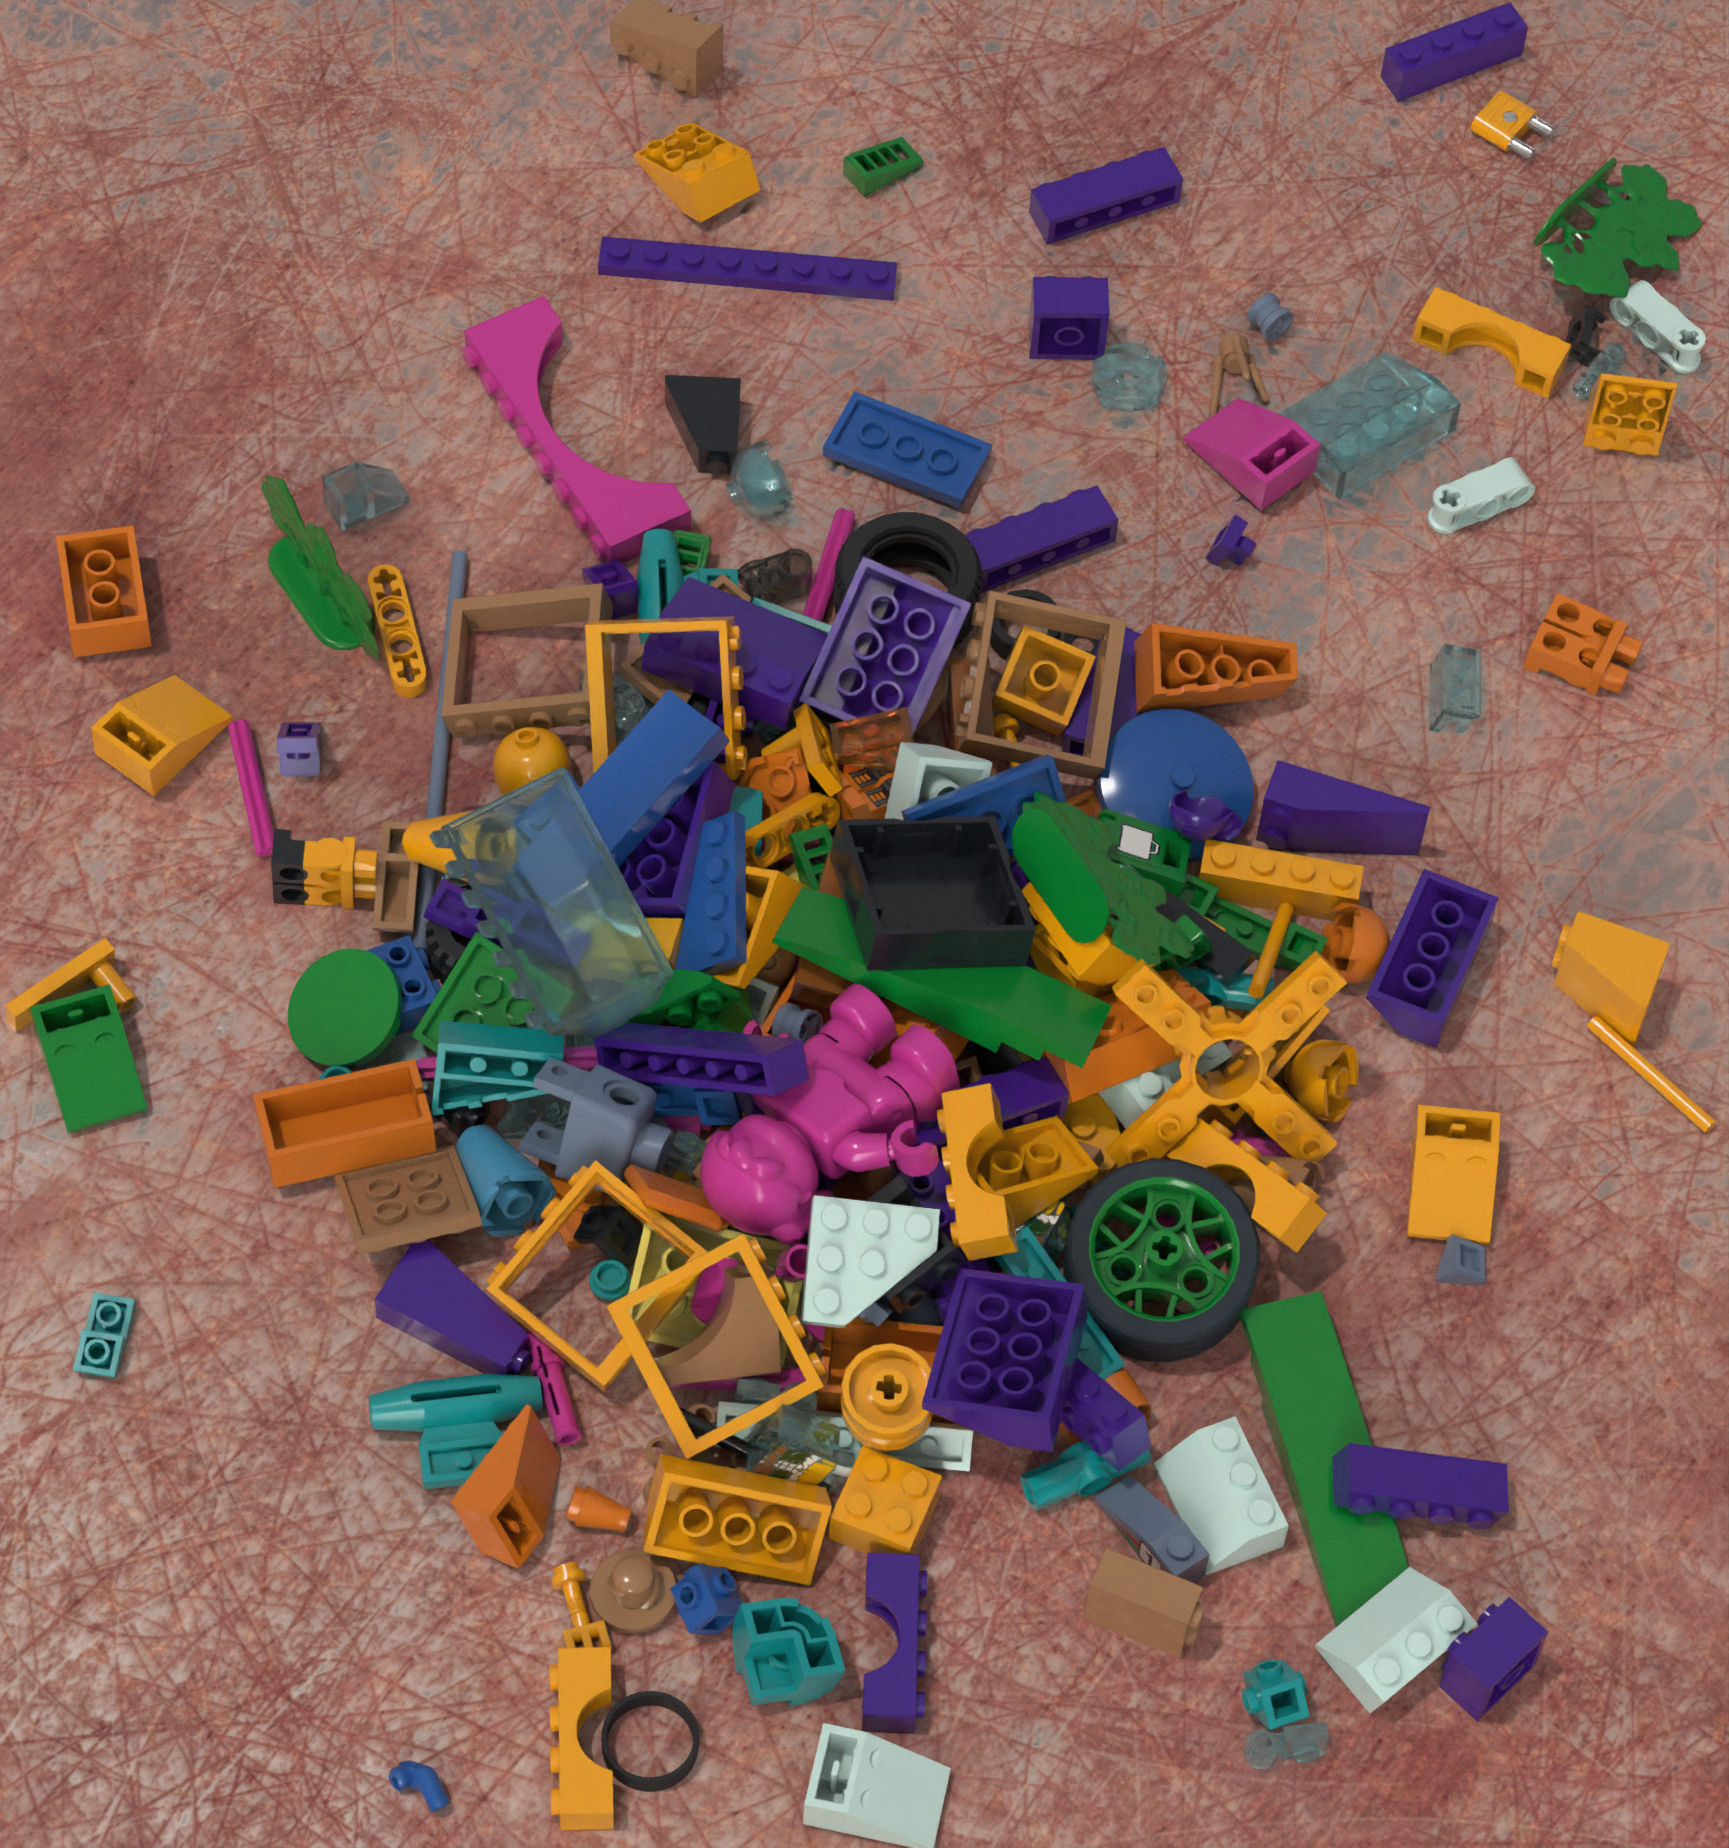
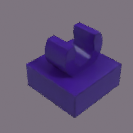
M1235 514L1219 531L1205 559L1218 566L1228 557L1230 561L1241 566L1245 558H1249L1256 547V543L1253 540L1241 536L1248 522Z

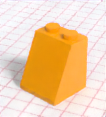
M1578 911L1573 925L1564 924L1557 944L1558 947L1551 964L1552 967L1558 968L1554 984L1592 1017L1598 1015L1634 1047L1671 943Z

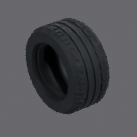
M897 512L882 515L868 521L848 536L846 542L841 546V550H839L835 565L834 607L836 615L864 556L887 567L906 564L926 568L938 575L948 588L946 593L972 603L952 649L968 636L969 631L974 627L971 621L976 602L980 603L982 567L975 547L961 531L935 516L918 512Z

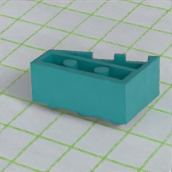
M440 1020L431 1116L444 1114V1110L467 1105L469 1109L482 1107L483 1102L507 1098V1101L549 1094L533 1088L534 1079L550 1057L563 1061L564 1032Z

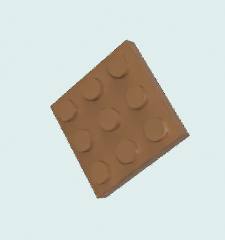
M454 1145L437 1148V1152L333 1175L335 1187L358 1255L369 1252L378 1253L386 1248L407 1243H420L429 1238L450 1233H462L468 1229L482 1226L478 1206Z

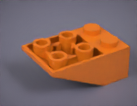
M527 1404L515 1420L509 1424L504 1434L490 1452L484 1456L479 1466L450 1501L480 1552L520 1569L545 1535L561 1459L534 1410Z

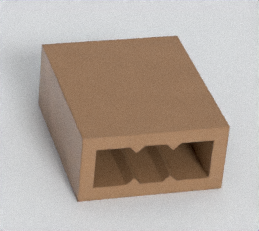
M1106 1548L1090 1583L1084 1620L1180 1659L1186 1645L1194 1647L1203 1624L1201 1621L1207 1605L1200 1603L1203 1592L1202 1586Z

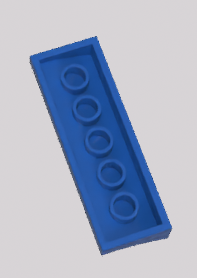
M669 689L508 870L560 916L570 922L727 746L730 740L719 726L700 714Z

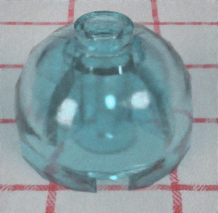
M767 439L752 444L740 451L734 458L730 468L732 481L726 484L734 505L741 503L748 513L763 518L781 515L795 509V505L788 501L793 499V495L779 459L771 461L767 453L774 450Z

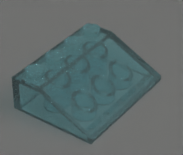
M1385 351L1280 412L1279 415L1294 420L1321 444L1314 474L1340 499L1455 431L1461 402L1437 377Z

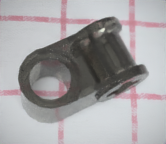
M788 549L785 552L744 564L738 570V581L746 587L751 597V603L754 597L761 599L762 595L764 597L762 600L775 605L802 598L809 594L813 584L812 559L802 549Z

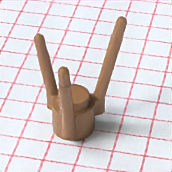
M1241 334L1226 335L1218 344L1220 354L1213 357L1214 376L1209 418L1217 413L1222 371L1224 368L1230 373L1242 372L1245 380H1249L1251 374L1263 403L1269 402L1266 388L1255 365L1254 355L1250 353L1247 338Z

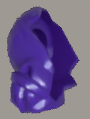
M1182 790L1173 795L1168 804V816L1172 825L1187 839L1206 841L1211 838L1225 842L1234 839L1241 833V816L1237 815L1231 808L1226 807L1225 803L1216 796L1190 798L1187 792Z

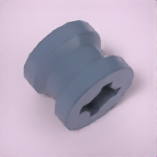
M1268 293L1252 304L1246 318L1252 325L1259 326L1261 328V335L1270 341L1280 337L1287 331L1294 320V315L1288 308L1280 306V300L1274 293Z
M785 1003L776 1012L772 1024L773 1037H779V1034L789 1033L790 1038L802 1039L804 1045L809 1038L819 1033L820 1028L823 1027V1019L818 1011L812 1009L802 1011L798 1005Z

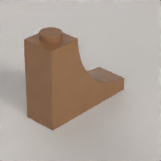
M743 1260L737 1262V1267L724 1268V1283L720 1301L704 1329L680 1349L654 1358L668 1386L781 1372L779 1328ZM760 1263L767 1279L774 1275L776 1276V1273L766 1263Z

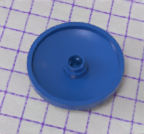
M1182 709L1153 710L1127 722L1109 741L1105 769L1097 777V794L1101 809H1110L1178 832L1169 819L1168 804L1173 795L1185 790L1190 798L1216 796L1225 803L1226 807L1231 808L1237 815L1241 816L1243 828L1250 814L1253 801L1251 770L1243 751L1234 738L1214 721L1200 714ZM1191 840L1188 863L1202 860L1205 841Z

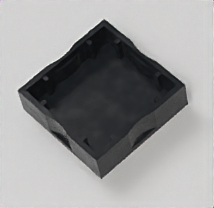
M995 816L940 817L922 821L895 818L838 820L830 859L867 971L1026 966L1036 929L1022 890L1011 873L1009 854Z

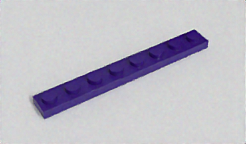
M602 236L598 262V275L894 301L897 262Z

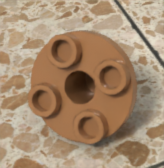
M643 1550L620 1551L606 1558L595 1570L590 1584L591 1604L599 1619L604 1620L605 1624L614 1633L620 1635L643 1633L658 1627L672 1615L676 1601L670 1588L676 1584V1580L670 1567L655 1554L645 1553Z

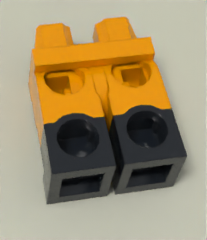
M275 829L271 859L273 903L333 906L341 903L342 909H354L355 898L375 899L377 850L356 849V837H343V842L335 838H323L318 842L292 840L291 830Z

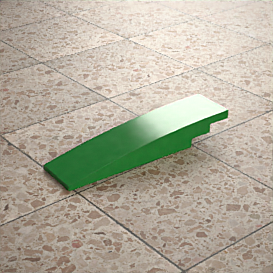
M802 887L772 943L855 984H860L870 991L995 1053L1002 1042L1037 1060H1040L1044 1050L1083 1068L1112 1005L1028 966L867 971L844 899L806 887Z
M1318 1291L1244 1308L1241 1312L1240 1320L1252 1353L1250 1362L1262 1395L1261 1407L1335 1627H1337L1408 1568L1395 1520L1389 1516V1513L1374 1511L1368 1514H1356L1350 1512L1347 1507L1334 1506L1332 1457L1349 1443L1372 1446L1327 1306L1322 1292Z

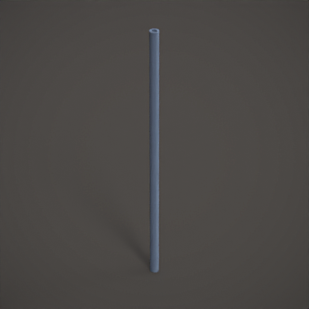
M455 551L452 554L426 819L442 816L450 731L442 719L441 713L453 599L464 598L468 554L464 551ZM421 864L413 943L416 949L422 947L427 955L425 930L428 919L423 916L434 895L436 870Z

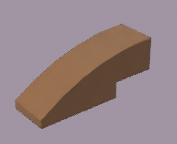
M383 821L381 851L378 856L373 931L413 933L421 864L409 859L402 845L403 834L412 822Z

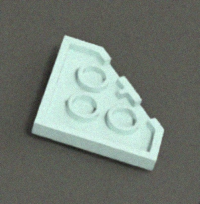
M814 1195L811 1201L801 1324L844 1328L865 1309L885 1295L888 1290L927 1261L937 1251L940 1209Z

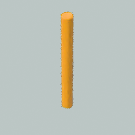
M1282 903L1278 907L1248 988V993L1253 998H1261L1265 993L1294 913V908L1289 903Z
M1598 1015L1589 1021L1586 1027L1704 1133H1708L1715 1126L1716 1121Z

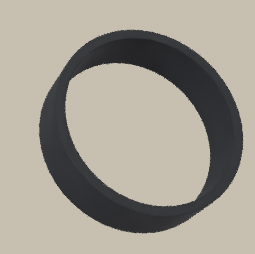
M643 1691L631 1694L619 1701L610 1710L602 1728V1754L607 1768L613 1771V1776L629 1788L645 1792L668 1789L678 1784L689 1774L697 1759L699 1734L696 1720L689 1708L672 1695L659 1691ZM652 1705L667 1708L678 1714L686 1722L693 1737L691 1752L684 1763L676 1770L658 1777H641L621 1768L611 1756L607 1746V1738L613 1724L624 1713L637 1707Z

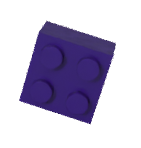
M1090 276L1082 278L1033 277L1028 321L1029 359L1104 360L1110 314L1108 278H1094Z
M1510 1597L1499 1607L1494 1603L1491 1604L1480 1615L1476 1622L1479 1626L1470 1635L1465 1631L1459 1634L1449 1645L1447 1651L1450 1655L1441 1666L1444 1673L1439 1687L1477 1722L1536 1666L1548 1634L1544 1627Z

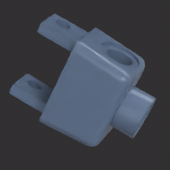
M550 1057L536 1075L533 1088L571 1102L565 1131L535 1121L521 1140L519 1151L556 1165L555 1177L568 1181L583 1165L589 1168L595 1160L625 1185L628 1181L624 1176V1172L631 1164L660 1174L672 1148L674 1131L652 1123L657 1101L656 1092L646 1085L599 1064H596L593 1070L588 1072ZM596 1186V1187L594 1188V1189H596V1190H600V1191L605 1192V1191L602 1190L599 1186Z

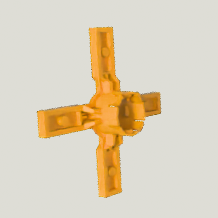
M1315 951L1243 1020L1227 1010L1229 1017L1227 1018L1224 1007L1216 1005L1207 1007L1206 1014L1209 1018L1207 1019L1203 1011L1199 1012L1143 959L1137 962L1112 986L1115 995L1170 1045H1173L1175 1054L1179 1055L1181 1078L1106 1148L1109 1157L1121 1167L1128 1163L1146 1159H1160L1196 1125L1197 1116L1209 1104L1225 1106L1237 1103L1262 1130L1293 1158L1319 1162L1338 1142L1327 1129L1267 1075L1270 1063L1268 1049L1278 1040H1287L1347 983L1344 976L1321 954ZM1227 1039L1240 1040L1245 1043L1242 1054L1234 1063L1224 1069V1075L1227 1079H1224L1220 1071H1204L1203 1078L1201 1072L1196 1069L1199 1057L1206 1048L1214 1043Z

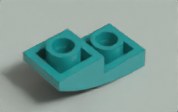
M93 1292L86 1328L81 1331L73 1367L74 1372L116 1379L137 1306L135 1299Z

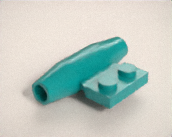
M666 529L649 530L643 535L637 574L638 619H658L661 612L688 577L710 585L719 576L724 574L738 586V569L699 568V570L683 576L674 533ZM639 633L641 645L646 642L650 633Z
M479 1374L424 1380L368 1396L372 1429L423 1432L418 1444L423 1490L464 1485L482 1462L484 1456L490 1452L503 1435L495 1425L496 1423L516 1418L526 1404L531 1406L534 1412L542 1411V1392L540 1380L537 1376Z

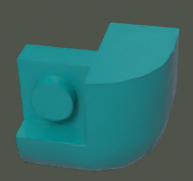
M778 1598L740 1604L735 1615L732 1635L734 1661L737 1674L743 1673L751 1706L787 1700L789 1707L810 1702L832 1691L840 1683L846 1671L836 1634L828 1617L823 1619L814 1609L798 1603L799 1598Z

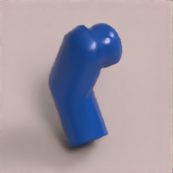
M407 1760L400 1762L397 1767L391 1769L389 1773L391 1785L400 1791L406 1787L421 1791L431 1813L451 1803L437 1773L432 1767Z

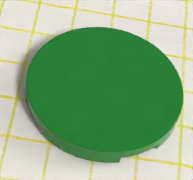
M362 949L337 950L315 961L297 981L289 1001L288 1027L295 1045L306 1057L327 1068L332 1066H361L376 1058L391 1043L401 1024L399 1017L403 988L398 975L380 957Z

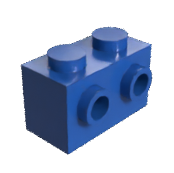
M410 935L366 950L388 963L396 972L402 984V1006L399 1017L401 1024L395 1036L416 1029L441 989L438 980L431 981L427 971L430 970L425 951L422 947L416 949Z

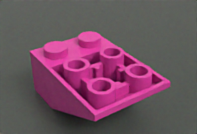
M1240 398L1234 400L1183 438L1192 449L1261 511L1316 471L1321 446L1318 441L1294 420Z

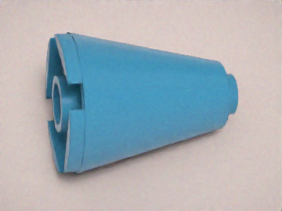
M477 1125L467 1128L458 1139L456 1150L478 1206L482 1227L492 1236L508 1237L524 1232L525 1229L522 1225L533 1218L538 1223L543 1219L540 1217L541 1213L556 1195L555 1187L550 1177L491 1127Z

